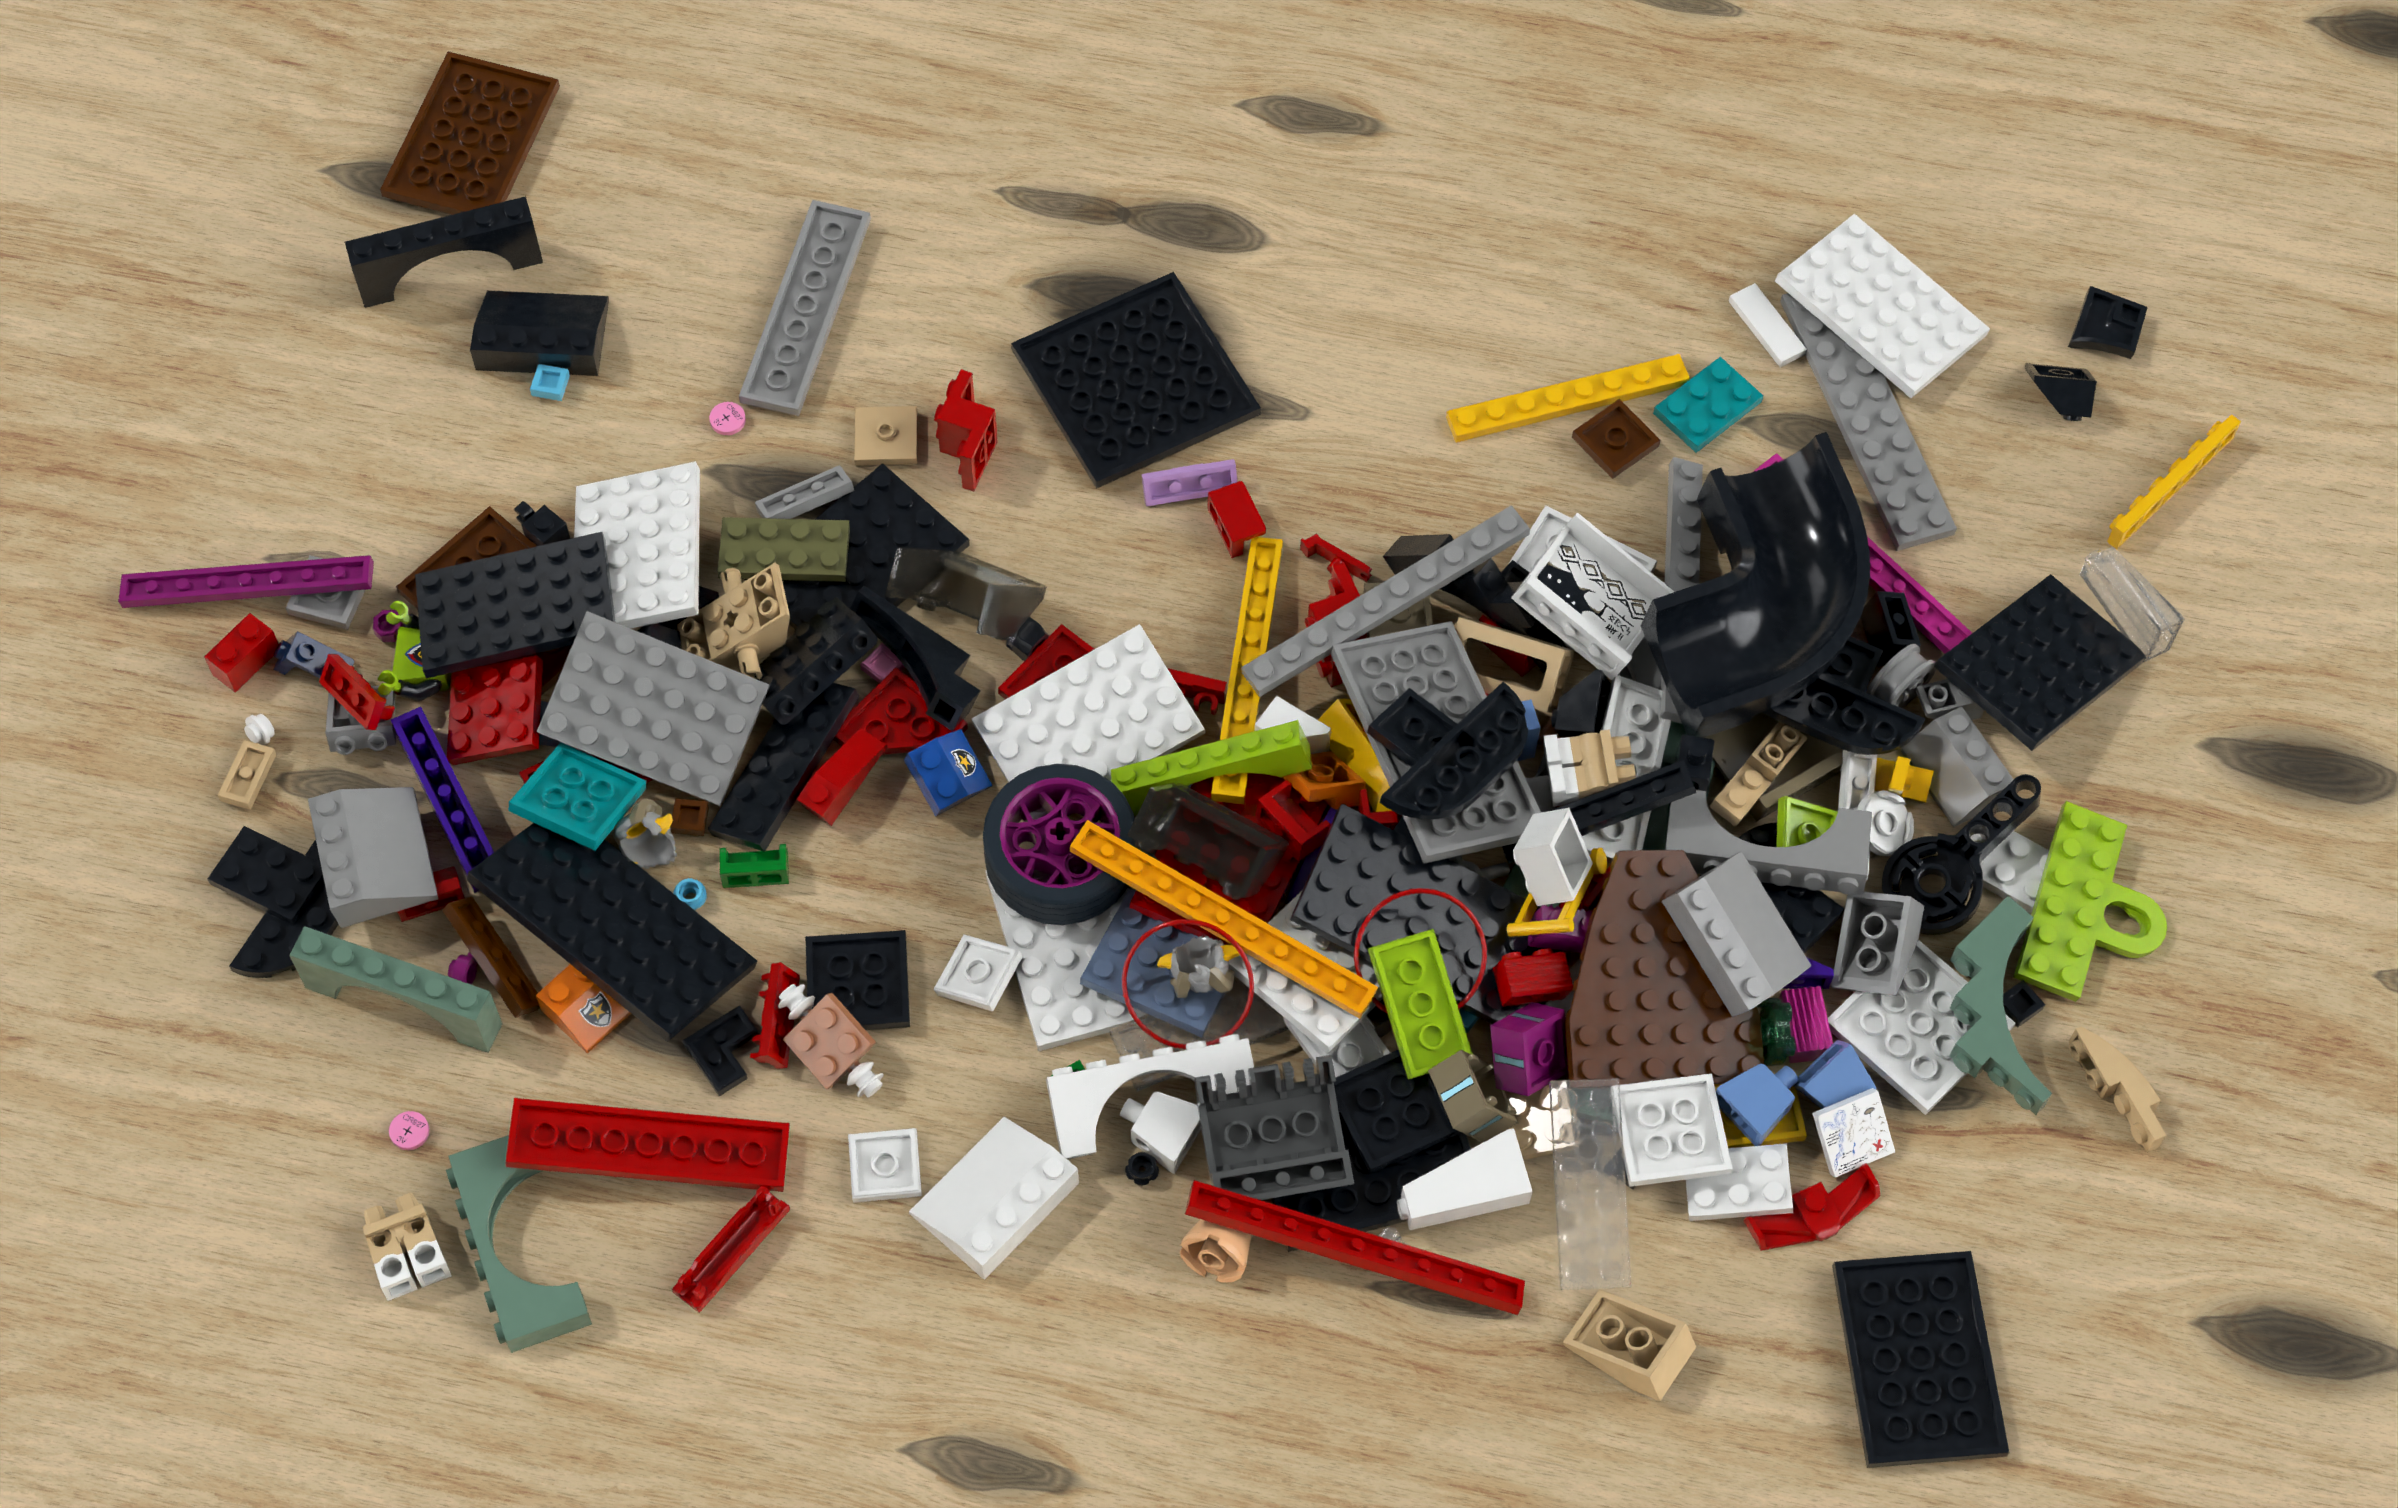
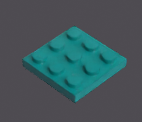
M560 742L509 801L508 811L596 850L646 790V780Z

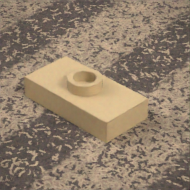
M244 740L218 793L220 801L251 810L277 755L275 749Z

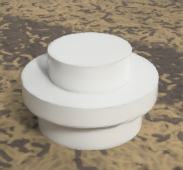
M263 714L251 715L246 718L244 730L247 737L253 743H259L260 745L268 744L270 738L275 734L268 718Z

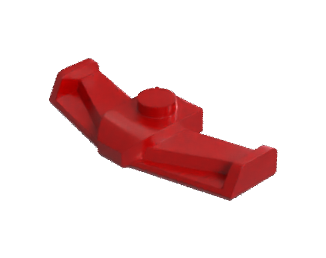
M1865 1163L1830 1193H1827L1822 1182H1819L1793 1194V1213L1745 1217L1744 1222L1760 1251L1817 1240L1822 1242L1837 1235L1843 1226L1880 1197V1186L1870 1167Z

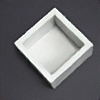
M1570 808L1533 814L1513 849L1515 863L1520 866L1526 879V888L1532 894L1537 906L1573 901L1593 864Z

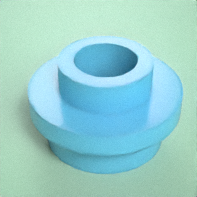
M692 878L680 881L673 891V894L679 900L685 902L693 910L700 908L707 898L705 886L700 881ZM688 893L696 894L692 899H685Z

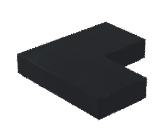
M739 1005L685 1038L682 1042L718 1096H721L748 1079L746 1072L734 1057L732 1051L752 1040L754 1036L758 1035V1031Z

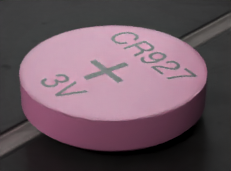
M723 402L716 405L709 416L711 427L721 435H733L739 432L746 422L743 408L733 402Z
M407 1111L397 1115L389 1127V1136L393 1144L402 1150L419 1148L426 1142L430 1132L429 1124L425 1117L414 1111Z

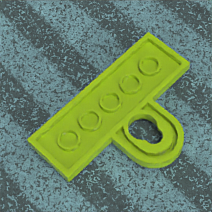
M2068 801L2062 805L2031 913L2034 918L2026 931L2013 978L2021 981L2024 980L2026 983L2076 1002L2081 998L2095 945L2125 957L2141 958L2151 954L2162 944L2167 932V922L2160 906L2147 895L2112 882L2127 824ZM2114 905L2124 909L2129 917L2139 923V933L2135 935L2123 934L2110 928L2104 918L2105 908Z

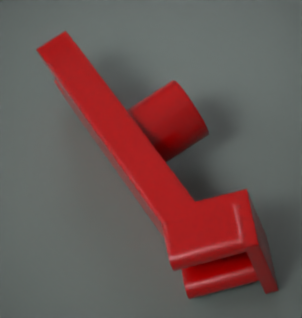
M1317 533L1306 540L1301 539L1300 550L1304 555L1309 558L1314 554H1318L1330 561L1331 563L1328 565L1327 570L1331 574L1332 566L1344 562L1349 573L1367 582L1372 576L1370 574L1372 568L1323 540Z

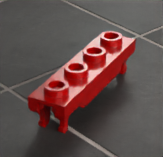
M760 1187L746 1206L736 1212L697 1256L691 1268L678 1279V1282L672 1288V1292L700 1313L790 1211V1206L784 1201L777 1199L766 1187Z

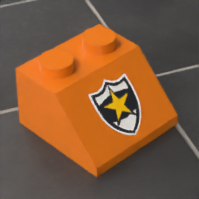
M571 964L536 994L541 1011L586 1053H589L631 1014Z

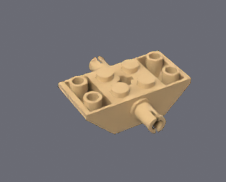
M773 563L743 583L741 582V573L738 569L729 568L725 572H721L720 578L725 594L698 610V615L687 617L677 624L682 650L741 672L754 679L757 677L760 680L762 673L758 660L785 644L790 619L779 565Z

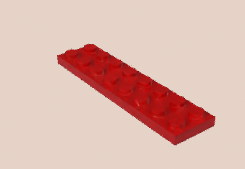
M514 1098L505 1164L506 1167L755 1190L764 1186L770 1191L783 1192L790 1123Z

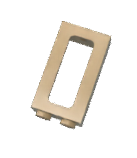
M1458 618V621L1453 625L1465 651L1467 650L1469 639L1473 638L1544 660L1547 664L1543 683L1539 691H1533L1476 673L1485 693L1490 694L1504 682L1517 694L1521 701L1532 700L1534 709L1552 713L1554 708H1558L1559 698L1564 690L1574 650L1471 618Z

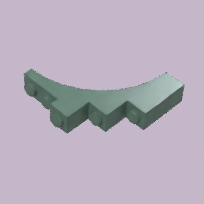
M2007 896L1956 946L1950 959L1960 974L1971 978L1955 995L1950 1006L1955 1017L1963 1024H1969L1971 1028L1955 1043L1949 1057L1953 1059L1955 1066L1959 1070L1969 1073L1974 1078L1984 1070L1988 1073L1990 1080L1997 1086L2004 1087L2009 1091L2022 1108L2031 1110L2037 1115L2045 1107L2052 1093L2036 1078L2019 1054L2008 1029L2003 1005V979L2009 955L2028 930L2034 917Z

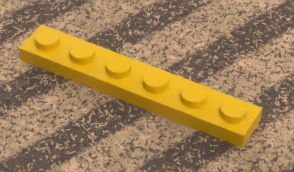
M2232 414L2223 423L2217 421L2208 431V437L2204 441L2198 439L2188 451L2189 455L2184 460L2179 457L2168 470L2169 474L2165 478L2159 476L2149 488L2150 492L2145 497L2140 494L2129 507L2130 511L2125 516L2120 513L2109 526L2112 531L2107 542L2115 549H2118L2234 438L2241 421Z

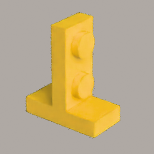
M1897 756L1896 761L1877 757L1875 791L1885 790L1896 793L1905 799L1926 803L1934 771L1909 765L1911 759Z

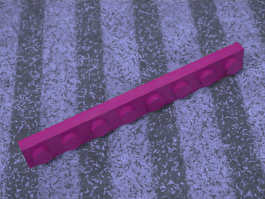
M370 555L122 574L118 602L122 608L368 590L372 589L374 561Z

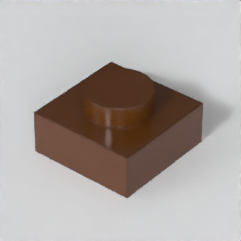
M675 798L672 813L673 822L670 826L671 833L704 836L709 811L708 801Z

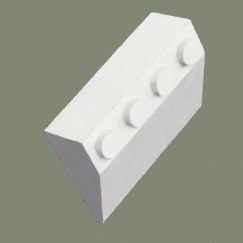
M1003 1117L909 1211V1214L985 1280L1079 1184L1078 1168L1054 1147L1006 1117Z

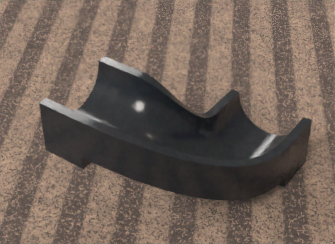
M1827 432L1815 435L1805 447L1788 458L1755 472L1727 476L1724 474L1722 467L1712 470L1702 486L1697 501L1720 554H1727L1732 571L1706 582L1653 599L1640 625L1687 735L1704 738L1750 722L1754 715L1771 709L1800 693L1829 668L1853 633L1862 615L1870 580V552L1867 533L1859 505Z

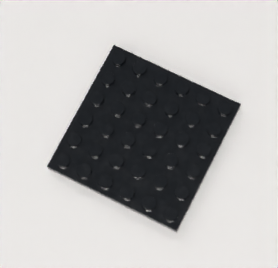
M1174 272L1011 343L1014 355L1096 489L1261 415L1260 405Z

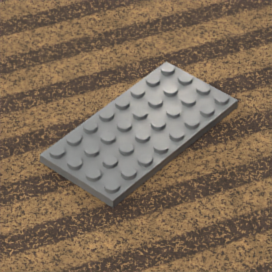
M1452 621L1332 645L1331 656L1390 787L1411 766L1367 733L1369 724L1409 688L1457 724L1487 697ZM1516 761L1473 804L1462 812L1441 819H1417L1404 815L1403 818L1423 863L1517 843L1532 815L1541 813Z

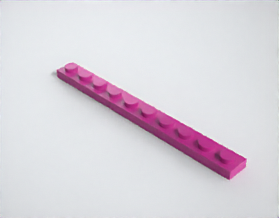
M1776 453L1755 469L1754 472L1784 459ZM1867 537L1870 552L1869 585L1876 591L1905 593L1915 627L1944 654L1972 634L1965 625Z

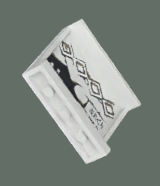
M1576 513L1560 531L1511 598L1612 680L1630 662L1633 657L1632 653L1645 636L1640 625L1652 600L1674 591L1579 513Z

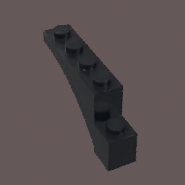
M863 586L858 591L850 609L866 623L876 637L897 656L908 670L926 703L927 711L925 714L953 731L970 713L981 691L960 677L971 655Z

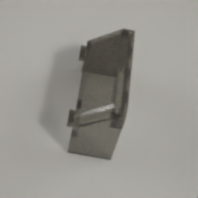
M898 547L885 596L917 601V607L929 611H935L936 607H946L978 620L976 633L1000 640H1007V636H1014L1043 601L1047 586L961 552Z

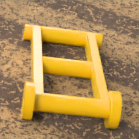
M1603 848L1592 849L1589 856L1593 864L1575 899L1565 903L1558 919L1531 921L1538 906L1532 894L1529 893L1515 923L1507 925L1508 936L1573 932V918L1593 875L1604 874L1607 869V858Z

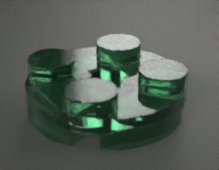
M1768 998L1756 1006L1761 1008L1760 1024L1764 1064L1766 1066H1779L1786 1061L1787 1056H1794L1796 1050L1795 1039L1791 1036L1790 1030L1792 1007L1789 1002H1781L1778 998Z

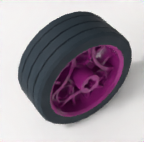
M1051 764L1039 766L1021 773L1003 786L991 802L985 817L983 846L987 876L995 892L1008 907L1028 919L1043 924L1068 925L1084 922L1096 917L1119 900L1129 885L1070 852L1071 843L1087 820L1130 845L1137 847V829L1134 813L1126 797L1113 782L1096 771L1078 765ZM1040 808H1044L1048 812V814L1036 820H1033L1030 815L1031 812ZM1075 813L1083 816L1079 821L1070 820L1068 817ZM1023 842H1031L1035 845L1031 849L1019 847ZM1081 866L1086 871L1082 874H1074L1070 869ZM1035 870L1051 876L1046 883L1032 878Z

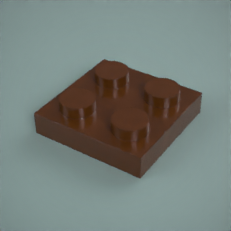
M1618 399L1579 426L1572 434V438L1612 479L1658 448L1661 441L1621 399Z

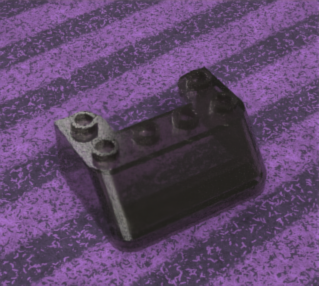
M1179 783L1151 787L1127 835L1135 839V845L1144 851L1153 853L1154 849H1167L1175 853L1173 858L1180 863L1191 866L1193 863L1201 867L1203 875L1218 881L1223 887L1222 892L1236 900H1240L1241 897L1247 898L1258 894L1289 846V842L1281 836Z

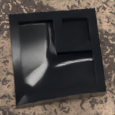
M2090 286L2086 292L2068 347L2098 350L2131 359L2136 351L2148 307Z

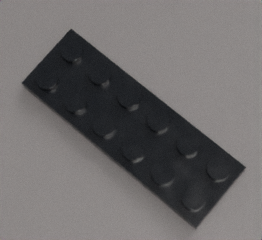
M833 682L787 724L782 725L775 719L709 825L708 830L712 836L763 852L766 851L860 695L855 688Z

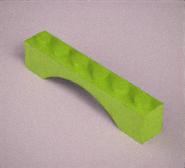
M1295 720L1111 769V782L1126 797L1135 816L1157 810L1166 799L1177 791L1210 777L1236 773H1257L1283 777L1312 769L1310 744L1299 721Z

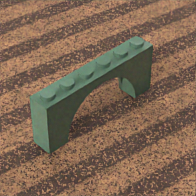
M305 926L289 955L306 989L334 999L337 998L343 986H357L385 993L433 1017L454 1035L457 1042L489 1053L503 1025L490 991Z
M509 1135L449 1155L452 1168L446 1169L451 1188H458L461 1198L455 1200L462 1220L468 1218L471 1229L465 1230L470 1249H477L480 1260L474 1261L480 1281L487 1279L490 1291L484 1292V1296L490 1313L497 1311L500 1322L495 1323L494 1328L499 1343L506 1342L511 1353L587 1327L592 1325L578 1282L560 1286L530 1283L515 1276L506 1269L495 1254L493 1229L501 1205L520 1183L543 1171L506 1167L505 1162Z

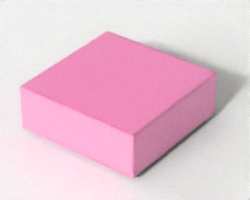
M883 643L860 664L861 670L878 683L895 667L900 671L905 668L897 656Z

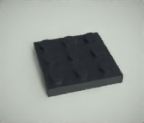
M906 930L805 937L807 997L812 995L815 997L811 1009L826 994L833 993L865 1030L910 1027Z
M1399 1049L1336 1077L1334 1088L1339 1117L1370 1174L1462 1133L1453 1129L1430 1074L1412 1079L1407 1078Z

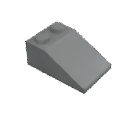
M1864 892L1863 895L1847 894L1831 987L1833 989L1897 996L1919 939L1924 905L1911 896Z

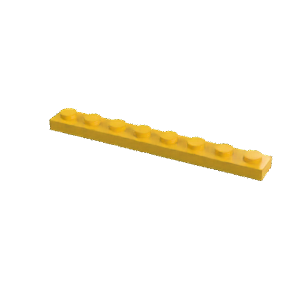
M1680 354L1448 410L1446 419L1457 443L1610 405L1618 399H1621L1623 402L1679 388L1689 381L1690 377Z

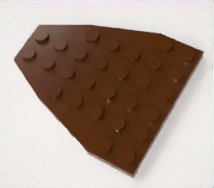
M1627 850L1615 853L1610 866L1611 872L1601 888V891H1603L1597 907L1593 909L1588 922L1579 959L1582 961L1578 979L1574 980L1572 991L1575 992L1571 1008L1567 1011L1565 1017L1570 1089L1611 1088V1086L1711 1073L1714 1084H1724L1756 1065L1764 1064L1761 1021L1757 1007L1734 1017L1731 1016L1662 903V900L1699 878L1684 850Z

